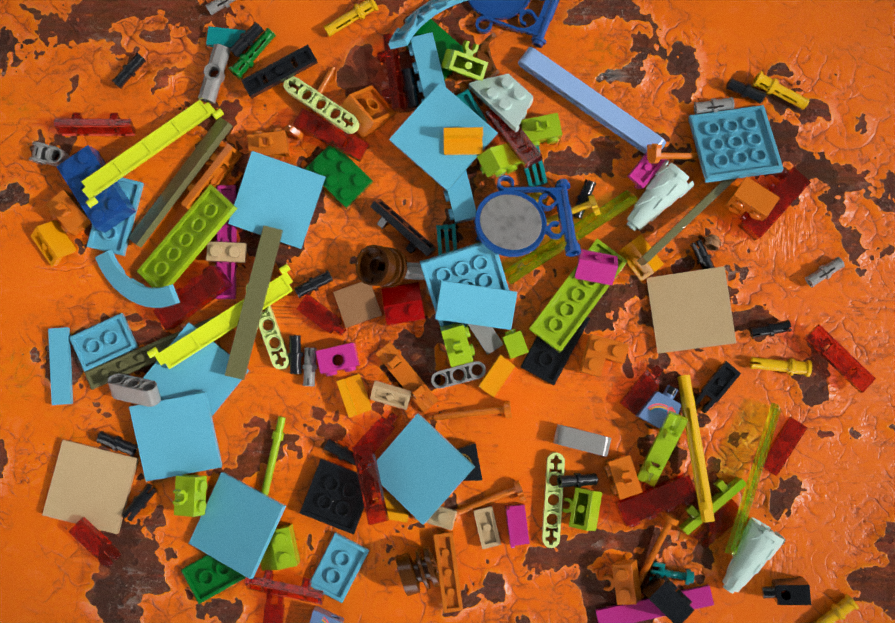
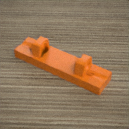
M227 144L219 155L213 152L210 159L214 162L196 185L192 183L188 185L186 189L190 193L181 204L190 209L210 184L217 188V185L221 183L242 154L230 144Z
M391 342L375 353L402 387L412 391L411 398L423 412H426L439 401Z

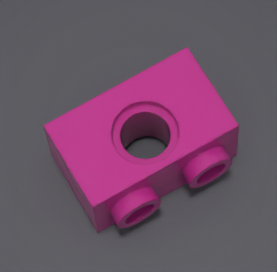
M354 342L316 351L320 373H326V377L338 374L337 371L342 369L345 372L354 371L356 366L360 365ZM336 355L343 357V363L339 366L334 363Z

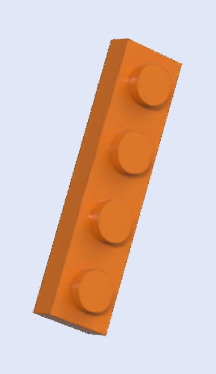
M453 531L435 533L433 536L439 569L444 613L463 611Z

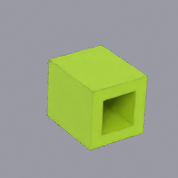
M516 329L505 332L506 336L502 337L509 359L529 352L521 331L516 332Z

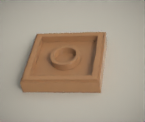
M360 282L333 292L346 328L382 316L373 288L370 285Z

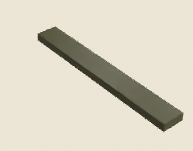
M219 117L130 234L128 238L140 248L145 244L233 126L229 122Z
M736 179L721 181L640 257L637 262L641 266L648 263Z
M263 226L225 376L245 380L283 230Z
M216 316L204 320L200 323H197L194 326L196 328H199L208 321L215 318ZM181 331L85 371L84 373L91 390L108 384L107 379L111 375L118 373L129 375L156 363V357L150 358L147 351L156 347L160 353L169 347Z

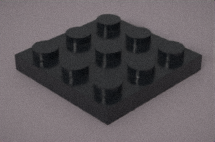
M321 458L300 514L354 535L375 479Z

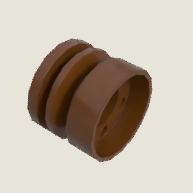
M379 245L366 246L358 254L355 263L358 278L364 284L370 286L396 287L403 281L407 273V260L400 250Z
M428 546L423 547L424 557L421 556L419 549L415 550V560H412L409 553L396 556L399 576L407 596L420 593L421 582L424 583L427 590L431 589L430 579L434 587L440 586L439 569L435 557L430 552Z

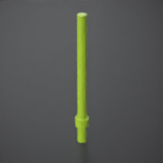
M278 416L276 429L272 434L271 439H273L261 490L267 496L270 490L280 442L284 438L283 429L286 417Z

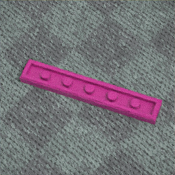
M217 185V190L234 205L237 198V186ZM229 219L217 232L216 242L237 243V227L228 224ZM216 262V299H236V263Z
M708 584L681 590L692 601L690 606L693 609L714 605L711 589ZM648 598L641 599L637 604L613 605L595 609L598 623H635L666 616Z

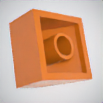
M372 85L349 94L341 105L342 108L353 114L359 121L357 133L362 138L374 133L396 114Z

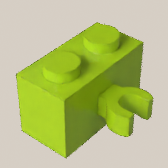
M465 40L462 45L463 53L452 49L446 50L441 68L474 80L483 81L489 62L473 57V54L478 51V44H473V48L470 50L468 47L470 41Z
M558 113L525 119L519 125L524 147L535 148L544 142L554 144L559 142L563 135Z
M513 142L491 147L477 157L481 164L480 170L482 174L486 173L487 177L494 175L500 177L506 172L510 174L518 169L517 166L523 162Z
M457 322L440 327L451 368L474 362L472 358L475 355L473 344L468 343L467 339L471 337L468 325L464 326L463 323Z
M191 474L176 476L175 490L173 491L175 493V500L173 501L174 515L188 517L205 515L207 476Z
M575 487L574 499L564 498V501L570 503L568 509L562 508L563 512L571 513L569 527L596 531L602 492Z

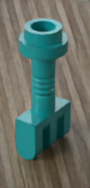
M653 561L651 565L659 567L658 570L650 569L651 574L658 573L661 577L665 575L667 578L684 580L686 585L694 583V572L691 569H686L685 572L666 570L665 563Z

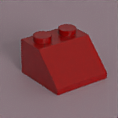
M419 282L382 289L387 326L426 320Z

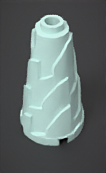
M665 160L648 184L645 192L634 205V209L627 217V225L633 231L641 230L667 207L671 206L679 197L681 198L691 190L694 182L691 181L688 184L686 181L690 177L672 162L668 165V160Z
M750 517L722 581L724 583L723 588L732 594L739 592L761 570L765 563L774 556L786 539L777 531L771 530V527L756 518Z

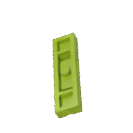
M669 410L637 473L638 480L655 487L688 422V418ZM651 461L659 464V466L653 465Z
M736 477L727 485L720 479L714 483L719 492L711 498L713 513L747 485L742 478ZM691 504L685 508L690 517L679 525V528L687 535L702 524L699 509L696 510Z

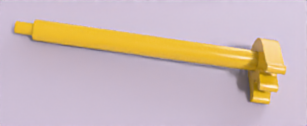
M594 195L588 196L589 201L571 208L572 214L592 207L595 216L601 214ZM558 213L546 218L547 224L559 220Z

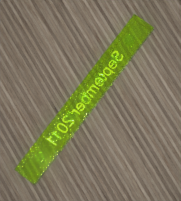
M626 190L600 207L601 214L595 216L593 212L574 224L576 241L638 202L636 195ZM564 235L557 240L551 239L504 270L508 283L510 285L565 250L567 242H565Z
M771 403L725 553L733 556L737 555L781 412V408L775 403Z

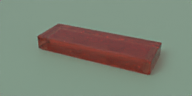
M789 417L760 461L759 466L777 476L808 427Z

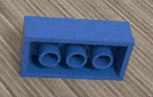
M87 145L56 167L95 229L106 233L134 214L136 210L118 182H115L95 196L98 203L89 208L86 204L89 198L82 191L85 186L81 181L106 165L98 150Z

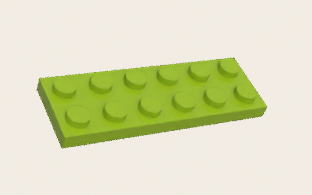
M210 184L137 272L152 288L174 284L238 208Z
M596 239L588 250L618 256V269L615 278L628 262L599 239ZM577 266L529 328L531 332L558 352L563 350L610 286L576 279L575 272Z

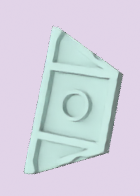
M510 74L469 83V89L515 132L519 130V125L533 102L532 94Z

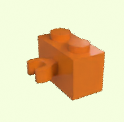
M276 128L267 133L254 131L252 135H247L249 156L252 151L274 159L291 157L288 134L285 130Z
M62 190L46 203V206L50 209L48 211L55 220L58 219L62 223L60 227L67 234L71 233L77 236L91 224L90 219L79 202L66 190Z
M629 454L605 460L606 466H604L607 477H611L613 484L610 487L614 496L617 495L621 500L642 493Z
M637 559L617 560L612 565L613 576L607 574L602 577L603 580L611 582V585L605 586L604 590L611 591L615 587L617 605L637 604L642 599Z

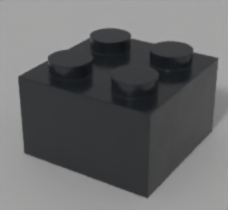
M657 573L644 586L642 592L673 623H683L694 611L690 606L692 601L680 589L675 591L678 587L665 575L661 577Z

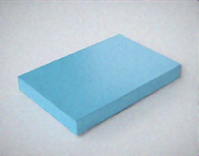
M123 313L69 337L84 372L139 348Z
M335 532L308 586L343 603L369 549Z

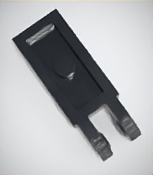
M724 361L702 387L701 392L694 398L695 405L699 404L705 395L708 396L710 400L701 409L703 413H706L714 403L721 399L741 373L727 361Z

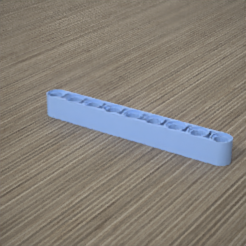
M528 47L518 61V65L526 72L645 154L647 152L648 144L662 145L661 150L665 146L666 141L661 136L535 48Z

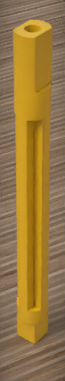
M682 375L677 378L683 416L688 418L685 429L702 523L715 521L691 379L690 375Z

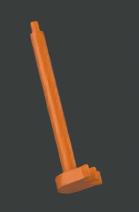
M333 66L328 70L317 89L321 94H323L334 75L335 67ZM307 107L296 128L292 125H286L283 130L292 137L301 140L304 136L301 131L313 110Z
M647 145V160L651 164L659 163L660 159L699 160L697 153L661 152L662 145Z
M505 401L504 406L439 413L434 414V416H428L429 420L434 419L436 421L505 413V417L508 419L512 418L511 402Z
M519 480L514 481V486L455 509L457 510L456 516L517 493L520 501L526 500Z
M665 511L662 517L666 523L639 573L640 586L672 525L677 526L680 521L679 518H675Z

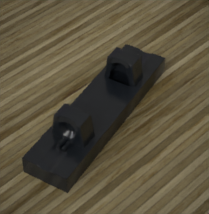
M307 44L241 81L252 99L318 62Z
M378 199L371 204L370 207L381 216L377 222L379 227L383 229V227L390 223L410 241L405 248L409 253L414 252L418 248L426 256H429L437 249L384 201Z

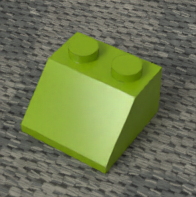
M293 524L276 527L260 562L262 571L285 569L297 566L300 563Z

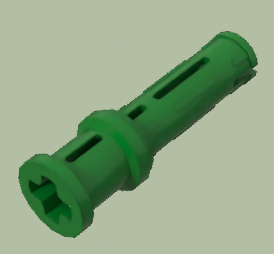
M266 28L245 54H240L238 61L228 68L231 73L242 80L244 73L254 66V60L272 39L276 37L275 33ZM263 40H265V41L261 44V46L255 51V49L260 45V43H261Z

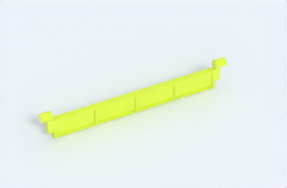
M198 100L81 181L85 186L82 191L89 198L86 204L89 208L96 205L98 201L95 196L211 115L217 120L224 115L223 111L220 108L215 111L209 102L204 105L201 100Z
M287 263L279 268L282 275L270 282L263 310L293 291L289 285L293 281L287 273L291 270ZM244 299L160 353L156 347L147 351L150 358L155 356L161 366L166 364L169 369L173 368L236 328Z

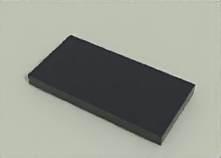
M585 318L561 352H558L537 336L520 367L554 386L590 318Z

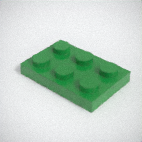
M333 141L306 167L308 171L326 177L323 186L346 208L373 183V180Z

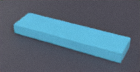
M70 328L48 329L52 405L73 404Z

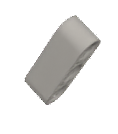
M475 361L441 370L432 375L431 383L435 388L441 389L479 379L485 375L486 367L482 362ZM475 364L482 367V373L478 376L472 373V367ZM457 369L462 370L464 373V377L460 381L453 378V372ZM438 374H442L446 379L445 383L440 386L434 382V378Z
M120 373L111 375L107 379L111 395L114 399L147 407L155 406L161 401L155 381Z
M557 424L553 443L607 457L612 438Z

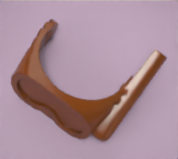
M495 33L490 34L480 43L476 52V58L489 62L484 75L485 79L500 73L499 69L495 67L489 48V43L496 37Z

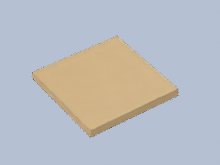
M725 266L647 278L658 354L736 343Z
M66 439L62 440L42 515L118 534L123 520L122 513L126 509L139 458Z

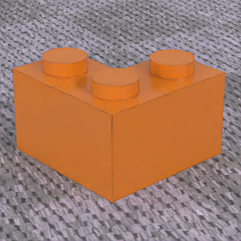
M746 176L725 205L734 214L739 213L742 215L747 211L753 219L763 221L780 197Z
M590 334L579 372L600 377L605 359L624 364L629 344Z

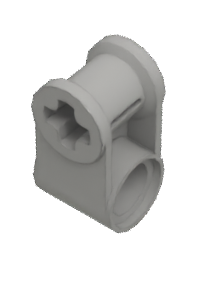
M33 141L32 155L28 160L38 164L58 166L70 157L66 151L56 146ZM60 153L59 158L55 160L56 155Z

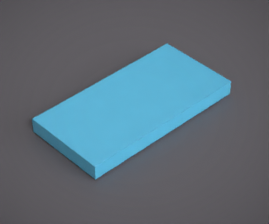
M121 178L117 182L136 212L106 233L96 230L92 224L86 247L101 251L112 250L114 254L125 256L129 243L128 237L132 232L144 183Z
M441 280L435 319L511 330L517 292Z

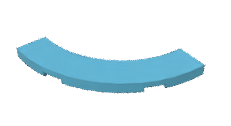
M468 0L428 1L405 19V24L401 29H396L388 43L390 49L408 46L413 35L428 20L445 9Z
M112 250L95 257L98 266L109 283L130 301L151 308L168 307L180 303L173 284L165 287L151 288L146 287L133 278H129Z

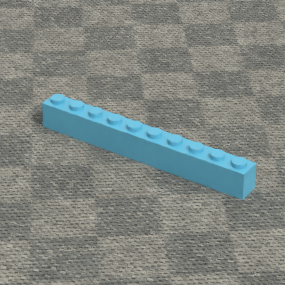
M432 32L412 37L411 44L408 45L410 56L414 55L415 62L412 63L414 73L418 74L420 79L417 81L418 90L423 92L424 99H421V102L426 99L440 82L446 87ZM465 170L447 191H443L446 202L449 201L451 206L448 209L450 220H454L455 224L475 220L476 215L475 203L467 171Z

